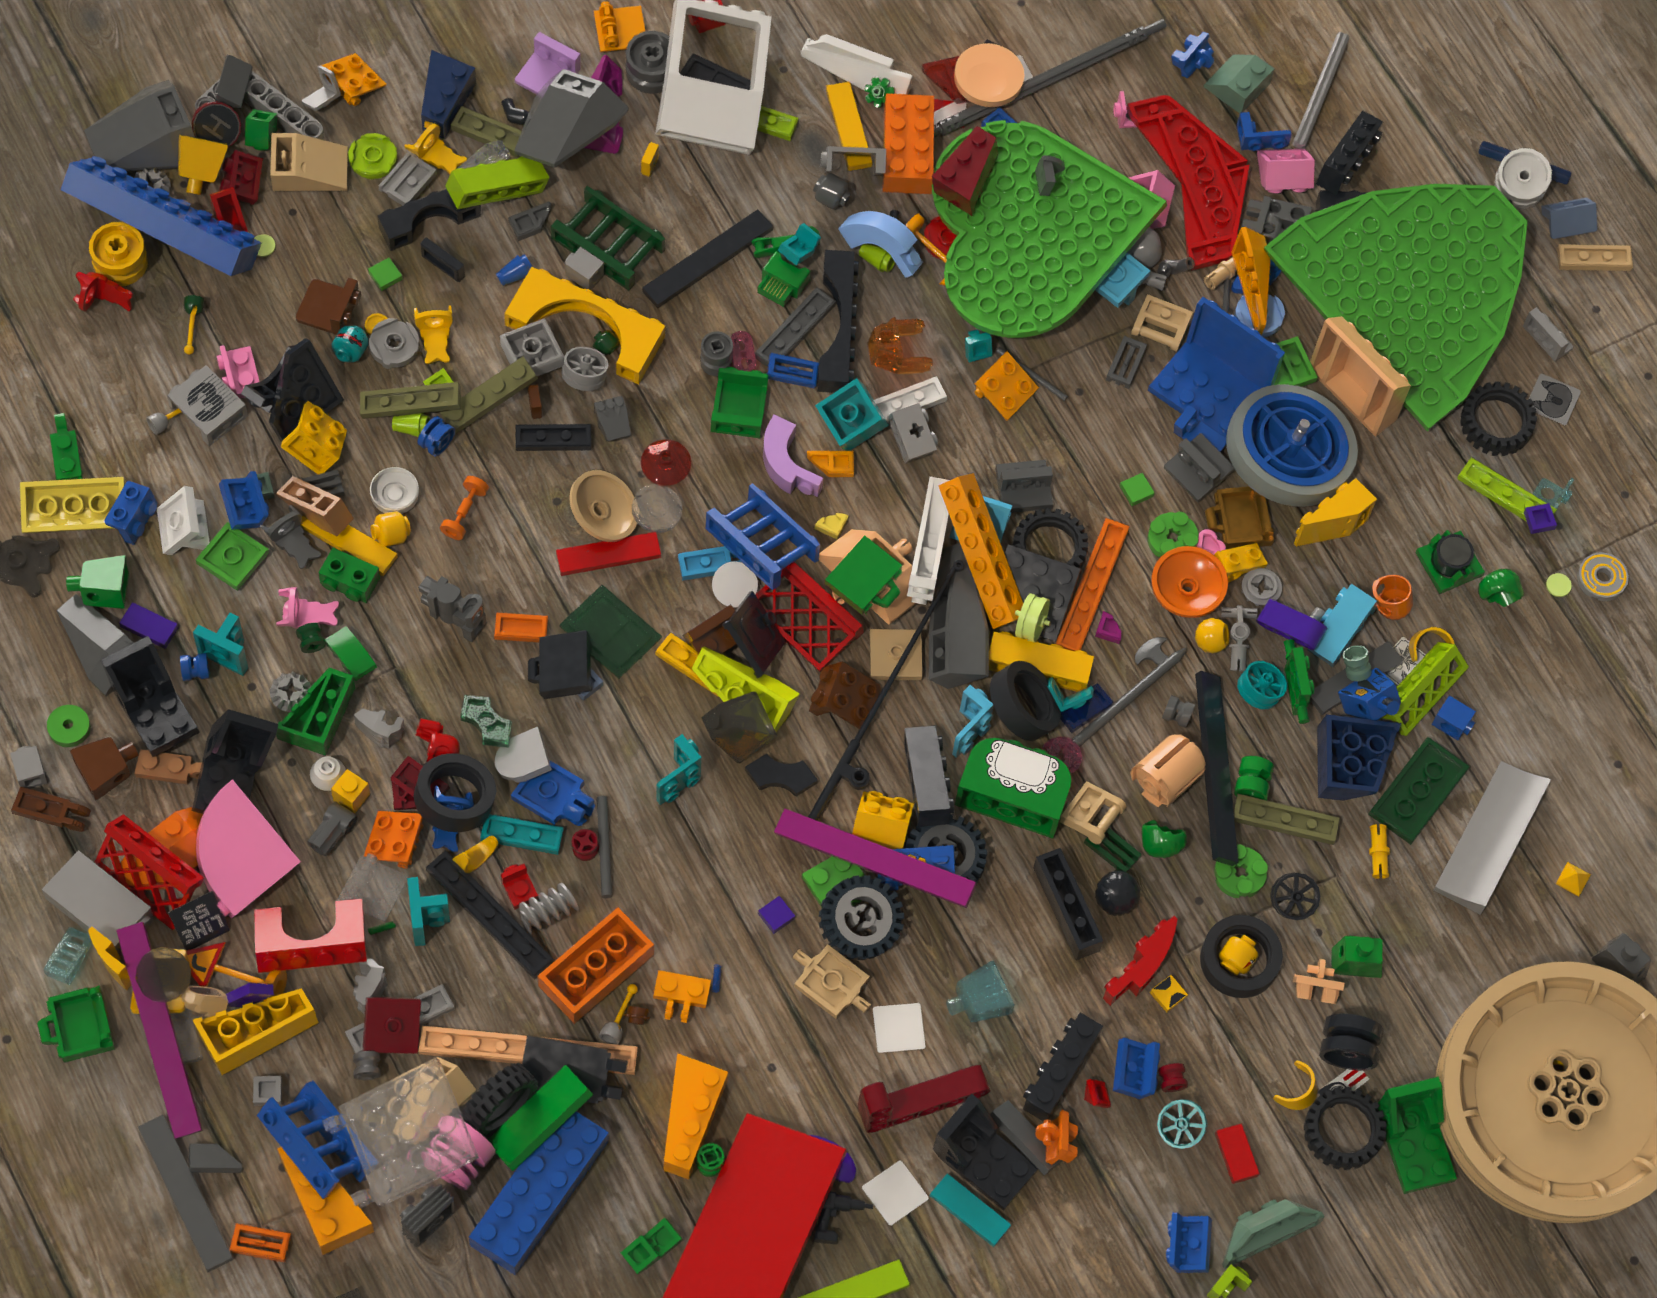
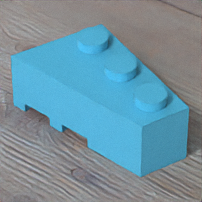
M1353 584L1348 589L1343 587L1335 599L1338 601L1337 605L1333 610L1328 608L1321 621L1324 622L1323 624L1328 629L1315 650L1308 649V651L1334 667L1343 655V652L1349 647L1357 632H1360L1364 627V622L1370 614L1373 615L1377 609V600Z

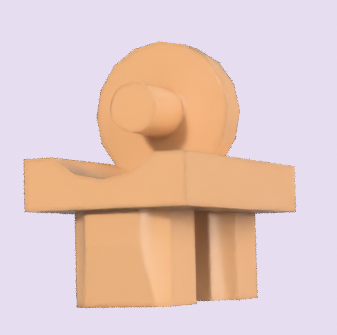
M1319 959L1317 966L1309 964L1307 966V972L1316 974V978L1294 974L1293 982L1296 983V998L1311 1000L1313 986L1323 987L1320 1002L1336 1004L1339 991L1344 990L1345 983L1323 979L1324 975L1334 976V969L1325 967V959Z

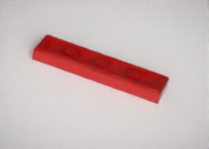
M656 532L629 536L616 542L602 541L556 550L560 575L565 576L661 558V551Z

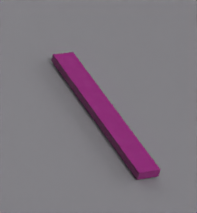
M785 808L774 830V833L778 836L964 908L968 907L977 886L975 881Z
M139 922L117 929V935L174 1138L179 1139L201 1132L203 1129L144 922Z

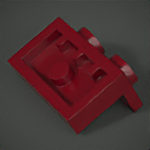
M235 150L223 162L222 171L225 172V175L221 181L219 191L234 187L239 201L254 205L258 200L263 158Z

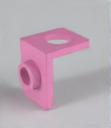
M1120 91L1118 102L1114 103L1113 107L1114 117L1118 118L1119 128H1135L1136 125L1126 117L1128 112L1124 91Z

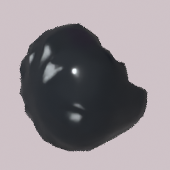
M1112 871L1104 875L1097 883L1095 898L1097 904L1108 915L1122 916L1129 914L1139 904L1141 889L1131 874L1123 871Z

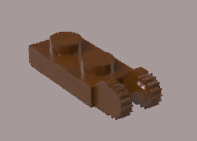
M20 787L11 809L14 815L62 828L64 826L79 832L84 831L85 825L78 820L67 818L69 811L82 817H89L91 812L86 806L72 803L71 800Z

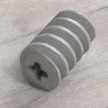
M563 883L557 885L558 892L553 888H549L548 896L543 892L539 893V902L534 897L529 898V906L525 902L519 903V913L522 922L530 935H532L531 926L533 925L539 931L542 930L541 921L550 926L551 916L560 921L561 911L567 916H570V907L579 912L573 894Z

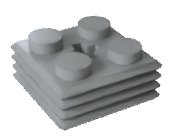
M546 319L538 320L500 335V345L510 365L524 356L536 376L563 366L564 355Z

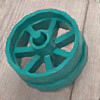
M1255 661L1250 663L1241 674L1237 682V688L1242 698L1251 706L1258 709H1271L1275 707L1287 691V682L1282 672L1271 663Z
M1180 1099L1164 1106L1158 1116L1157 1126L1164 1142L1172 1147L1184 1149L1192 1147L1201 1141L1206 1133L1207 1119L1206 1114L1198 1104L1191 1100ZM1182 1103L1194 1107L1186 1117L1183 1115ZM1177 1104L1179 1118L1168 1113L1167 1110ZM1197 1111L1202 1118V1124L1190 1123L1189 1121ZM1164 1115L1173 1120L1175 1124L1163 1128L1162 1121ZM1189 1127L1202 1128L1196 1140L1189 1131ZM1177 1129L1175 1141L1170 1140L1164 1132ZM1182 1131H1185L1191 1143L1178 1144Z

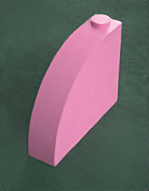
M233 779L215 795L207 806L197 832V863L200 874L204 877L203 881L209 892L213 891L218 902L217 906L223 913V916L229 915L230 918H233L301 861Z

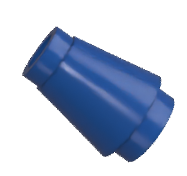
M525 254L520 257L517 255L497 272L496 276L502 286H505L506 284L524 279L532 265Z

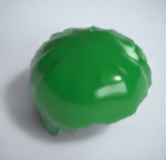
M1511 569L1494 570L1487 574L1478 586V593L1482 600H1486L1489 603L1496 602L1503 607L1512 604L1524 596L1520 578Z
M1151 820L1142 826V845L1145 852L1151 857H1172L1181 852L1186 846L1187 835L1185 830L1169 829L1168 826L1161 827L1155 820Z

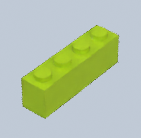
M521 156L517 159L500 160L491 164H479L470 168H457L451 172L445 187L457 209L542 193L550 177L542 163Z

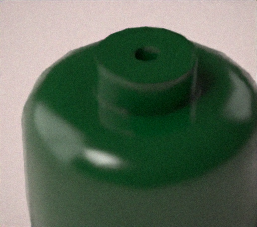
M606 330L603 333L599 331L594 336L596 341L593 343V348L604 354V356L610 355L619 346V338L610 330Z

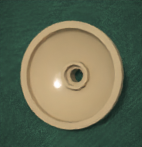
M592 470L582 474L573 483L570 490L571 510L579 525L588 534L602 541L616 542L623 540L633 532L638 522V507L631 490L621 479L606 471Z

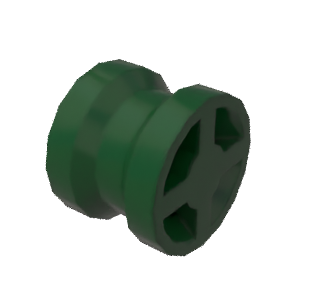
M308 623L296 630L297 638L301 640L300 648L303 653H314L326 646V641L320 634L322 629L319 623Z

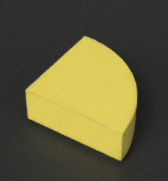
M836 513V515L822 517L815 524L814 529L838 539L849 516Z

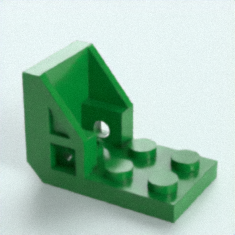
M1439 1076L1387 1089L1378 1103V1109L1384 1113L1383 1120L1386 1121L1385 1139L1403 1193L1407 1194L1455 1182L1457 1177L1440 1130L1441 1125L1444 1123L1442 1085Z

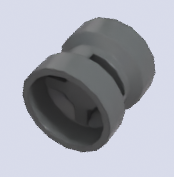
M1171 695L1162 719L1167 721L1174 720L1179 726L1186 728L1195 704L1181 702L1178 697Z

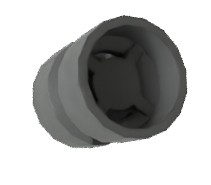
M715 331L708 333L702 339L700 364L704 372L712 376H718L719 368L732 366L733 342L727 334Z

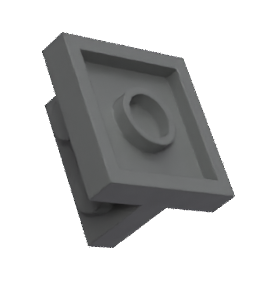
M1201 433L1191 442L1185 438L1179 444V452L1164 465V469L1197 503L1235 471L1233 465Z
M1046 460L996 464L995 471L1000 501L1012 505L1011 513L1053 508L1050 488L1053 473L1052 467H1047Z

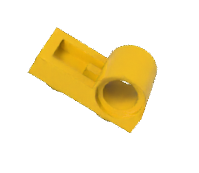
M1257 543L1217 551L1214 554L1226 570L1228 583L1236 580L1244 573L1257 568H1265L1268 565Z

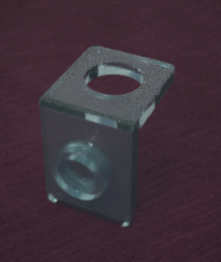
M1571 477L1563 489L1546 478H1542L1532 494L1542 501L1550 503L1552 507L1557 509L1561 502L1564 504L1568 502L1573 493L1570 487L1575 479ZM1541 489H1552L1555 494L1554 498L1545 499L1542 497Z

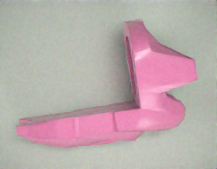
M297 587L280 589L278 591L279 596L288 597L289 600L283 607V620L276 622L277 626H290L298 629L300 626L308 623L338 625V620L334 616V612L339 607L338 601L320 604L319 602H308L306 599H299Z

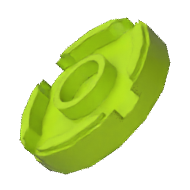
M377 133L362 135L360 139L355 140L351 144L348 151L349 164L353 171L367 179H380L387 176L398 161L395 145H393L388 137Z

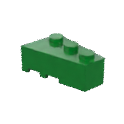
M328 668L310 687L305 697L291 708V712L283 721L278 722L277 739L326 756L355 690L354 676Z

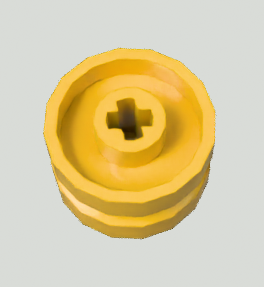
M111 222L101 226L93 233L89 241V253L95 273L104 275L108 280L116 282L120 286L133 284L144 275L148 266V257L141 233L135 227L124 222Z

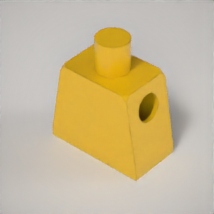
M179 134L178 175L189 178L186 192L201 195L203 181L215 182L228 145Z

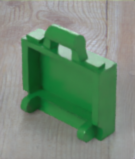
M864 535L825 579V585L829 586L836 595L863 615L873 607L872 603L888 608L899 596L900 590L893 580L896 581L902 574V564ZM889 587V592L880 599V594Z
M100 985L94 988H83L48 997L49 1001H46L49 1013L52 1014L39 1020L37 1023L40 1039L44 1045H59L56 1046L59 1059L62 1058L64 1063L115 1050ZM53 1022L57 1035L56 1037H51V1032L49 1028V1024Z

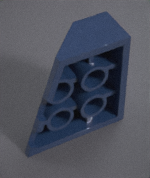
M1326 714L1317 726L1318 798L1344 801L1376 794L1379 790L1401 723Z

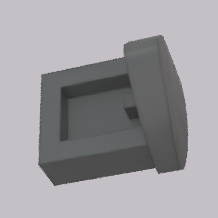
M1046 155L1042 156L1035 169L1039 196H1049L1056 182L1054 174L1065 170L1062 160Z

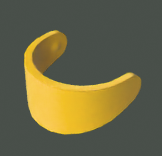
M1430 627L1416 632L1409 642V653L1412 661H1417L1416 646L1419 638L1424 633H1435L1449 644H1455L1453 638L1447 631L1437 627Z
M490 835L452 860L465 873H471L489 859L498 846V840L495 836Z
M1296 1060L1294 1065L1312 1079L1309 1090L1298 1098L1287 1099L1275 1095L1273 1099L1288 1109L1302 1110L1311 1106L1316 1100L1318 1087L1312 1069L1305 1063Z

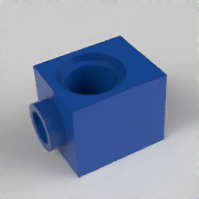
M1449 695L1431 725L1458 741L1463 733L1468 735L1473 728L1475 722L1472 721V718L1476 711Z

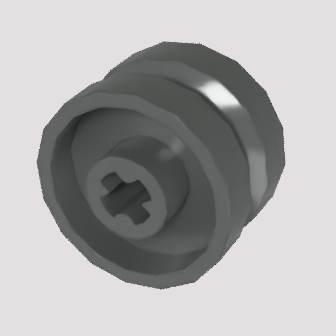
M644 31L635 35L627 45V79L640 92L654 94L661 93L663 90L670 37L663 32Z

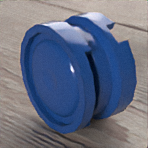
M436 416L422 429L417 444L424 449L428 448V452L431 455L439 456L454 438L455 428L450 424L446 425L442 418Z

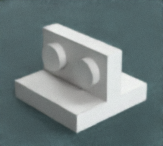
M183 486L157 508L163 554L173 555L182 547L204 550L210 543L204 500L195 499L193 487Z

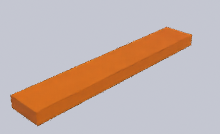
M1108 518L1105 519L1055 644L1071 651L1081 650L1130 526Z

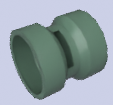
M1360 645L1347 648L1343 652L1347 678L1351 681H1363L1369 678L1372 674V669L1368 662L1369 653L1367 648Z

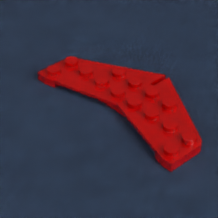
M1161 95L1128 103L1126 109L1130 119L1181 183L1187 257H1191L1194 260V267L1191 271L1227 261L1232 257V249L1237 239L1249 165H1246L1248 160L1170 96Z

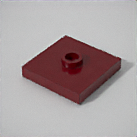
M366 997L362 1051L418 1054L421 999Z

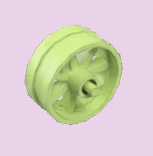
M1032 593L1027 596L1021 611L1016 610L1015 615L1019 616L1015 631L1016 637L1026 638L1028 641L1036 643L1044 626L1050 625V621L1047 620L1050 599L1040 598Z

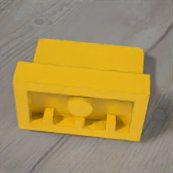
M307 401L304 404L298 426L282 441L280 447L316 474H322L339 460L347 429L339 421L332 419L324 413L320 407Z

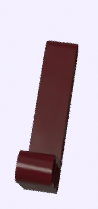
M975 1065L888 1094L883 1082L872 1083L861 1089L857 1108L866 1132L873 1133L963 1104L971 1094L981 1098L990 1093L991 1090L982 1066Z

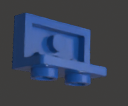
M256 471L249 472L246 478L222 479L219 483V488L231 529L261 527L260 525L264 523L269 515V507L264 501L262 483L258 480Z
M127 481L104 522L107 526L118 529L126 543L134 545L138 537L143 534L150 516L154 515L158 503L149 487Z
M1127 1038L1118 1040L1113 1091L1137 1099H1142L1155 1093L1158 1084L1156 1077L1160 1061V1043L1152 1042L1146 1045Z
M1178 1212L1172 1213V1221L1168 1223V1234L1171 1239L1170 1247L1166 1251V1260L1169 1266L1177 1273H1209L1212 1219L1209 1216H1182Z

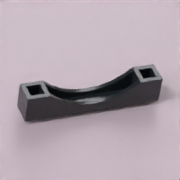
M825 250L823 284L836 301L840 315V328L830 348L820 357L817 392L835 393L854 379V370L849 369V363H854L855 348L850 347V341H855L856 326H851V319H856L857 304H852V298L857 297L858 283L853 282V276H858L859 261H854L855 251Z

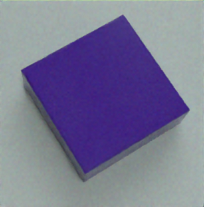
M1550 503L1525 508L1524 515L1531 534L1555 530L1557 524Z
M780 896L758 910V915L773 934L795 920L794 913Z

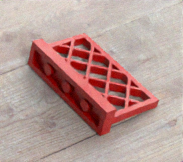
M793 562L781 570V579L785 577L791 583V592H776V588L773 592H769L771 589L765 585L756 594V597L759 601L763 597H773V609L766 610V612L772 611L775 616L776 614H791V626L780 627L777 623L775 626L782 637L815 669L821 672L854 639L857 640L864 633L863 625L835 601L802 568ZM794 587H796L800 592H794ZM805 596L809 600V609H794V597ZM776 597H791V609H776ZM812 603H813L817 608L812 609ZM823 613L826 615L827 626H812V614ZM794 614H809V626H794ZM830 630H842L847 637L841 643H830ZM785 631H791V636H789ZM794 631H809V643L798 644L794 640ZM812 631H827V643H812ZM803 648H809V653ZM812 648H827V657L820 664L812 657Z
M123 814L106 825L104 832L107 835L94 863L150 906L153 915L170 929L174 930V924L166 913L164 905H171L172 910L190 902L195 889L201 886L204 877ZM113 839L122 845L123 850L116 851ZM125 855L129 868L121 867L118 856ZM133 855L142 861L143 866L136 867ZM105 857L111 858L114 870L103 864ZM145 871L149 884H142L138 872ZM153 871L162 877L163 882H156ZM124 873H131L135 886H130L126 883ZM173 886L184 894L182 898L177 899ZM159 888H166L169 900H162ZM144 889H151L154 901L151 902L146 898Z

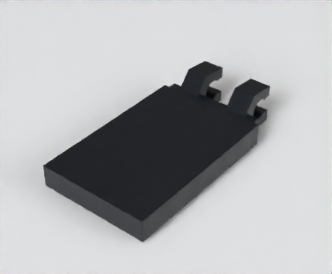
M527 1035L522 1065L538 1082V1088L535 1092L540 1090L566 1065L593 1094L586 1102L598 1104L599 1101L603 1102V1097L621 1100L623 1087L606 1085L608 1070L625 1073L628 1061L610 1058L611 1053H608V1049Z

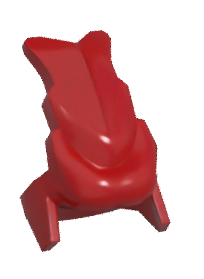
M78 272L75 275L81 284L80 295H75L73 301L78 304L80 310L86 312L94 299L97 298L117 303L127 311H131L130 299L133 297V293L130 290L108 280L107 277L100 273L89 272L84 274Z

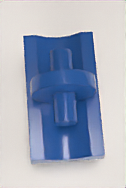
M1202 32L1199 37L1190 34L1184 43L1186 52L1176 50L1172 54V63L1181 69L1183 77L1189 78L1197 68L1200 69L1202 66L1210 68L1214 63L1212 57L1214 51L1208 42L1209 33Z

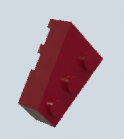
M976 126L931 176L934 193L973 216L974 207L978 198L981 197L982 188L986 179L989 178L998 156L996 137Z

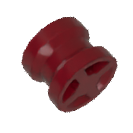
M581 829L573 835L572 849L576 858L582 861H590L598 854V838L593 831Z
M1167 1064L1158 1069L1159 1075L1163 1078L1161 1084L1163 1092H1177L1188 1087V1082L1184 1078L1186 1071L1184 1064Z

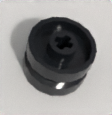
M1343 1013L1327 1016L1323 1028V1034L1326 1038L1321 1042L1319 1056L1321 1060L1338 1068L1358 1071L1374 1069L1379 1062L1380 1050L1377 1046L1382 1042L1384 1029L1375 1020L1364 1016Z

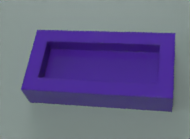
M133 602L119 622L121 628L141 638L149 636L152 643L164 649L167 648L178 630L177 623Z
M248 983L226 993L228 999L227 1006L243 1007L242 1005L252 1002L256 1004L274 995L273 984Z

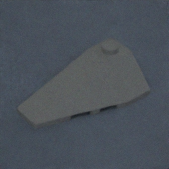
M75 594L56 611L89 681L107 697L113 690L101 660L133 644V642L93 607L83 604L82 598Z

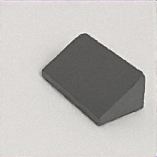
M227 55L216 91V100L229 104L231 107L241 108L252 72V65L232 55Z

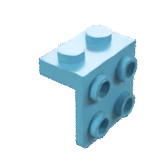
M971 685L963 691L960 712L970 722L955 738L952 755L956 758L961 753L965 755L974 745L973 740L978 735L983 737L991 727L990 721L993 718V703L988 700V696L981 689H975Z

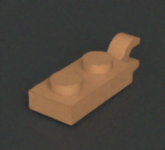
M140 749L134 774L137 778L188 785L189 777L199 778L202 763L197 762L193 764L192 756L163 752L152 757L148 750Z

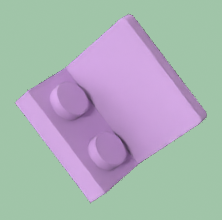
M538 32L534 38V53L515 77V83L537 94L562 69L578 73L580 71V53Z

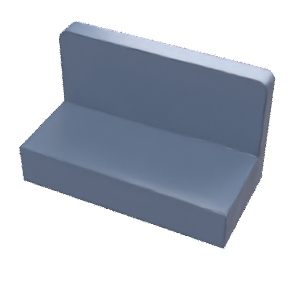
M1588 198L1541 206L1542 215L1549 219L1550 237L1552 239L1597 231L1596 203Z

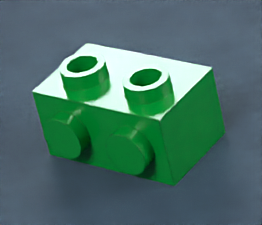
M335 548L331 549L318 572L320 584L325 589L332 592L339 591L355 602L362 601L367 603L380 580L379 567Z

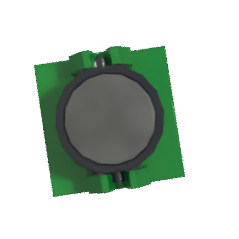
M1446 530L1441 536L1437 534L1430 540L1429 544L1418 548L1415 552L1439 594L1480 578L1485 573L1474 554L1472 544L1464 537L1461 531L1452 534L1451 531Z

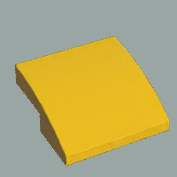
M91 926L88 932L103 964L111 976L127 991L131 987V981L127 968L119 962L121 958L116 948L108 938Z

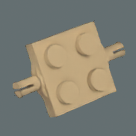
M827 944L821 953L812 959L800 949L795 953L793 959L805 968L803 974L794 983V987L836 1019L851 1004L855 1005L863 1013L870 1008L871 1004L859 996L860 990L868 982L870 976Z

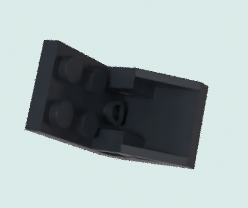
M149 636L101 660L116 698L152 757L200 733L194 720L177 695Z
M228 709L212 725L205 745L192 811L204 814L211 800L232 779L250 800L255 773L262 767L277 734L278 723Z
M971 1094L937 1133L933 1150L945 1164L1004 1211L1038 1171V1168L996 1134L998 1130L997 1124L982 1102Z

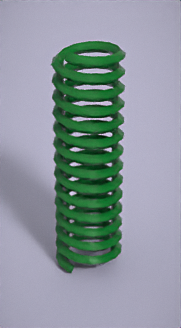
M390 921V923H385L383 926L381 924V926L372 927V930L368 928V932L372 936L379 932L390 930V928L394 929L396 924Z

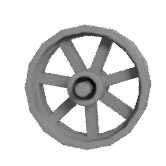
M589 347L572 348L564 357L561 370L562 378L568 385L581 391L599 389L606 380V373L609 367L608 360L604 354L596 349Z

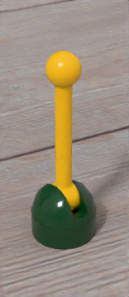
M188 295L184 298V310L190 315L188 341L184 347V352L188 355L194 352L192 342L195 316L199 315L204 308V298L197 295Z

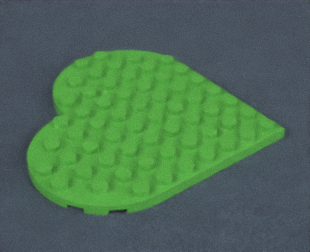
M1006 120L986 123V126L981 128L996 137L998 156L989 178L986 179L982 188L981 197L978 198L974 207L973 216L934 193L932 184L933 200L937 213L943 223L957 235L946 256L945 286L954 309L973 327L1000 337H1030L1048 332L1071 318L1167 207V201L1041 126L1025 121H1020V123H1006ZM972 129L958 136L946 147L936 163L934 173L973 131ZM1044 155L1056 157L1062 160L1065 165V170L1054 174L1056 182L1049 196H1039L1035 174L1037 164Z

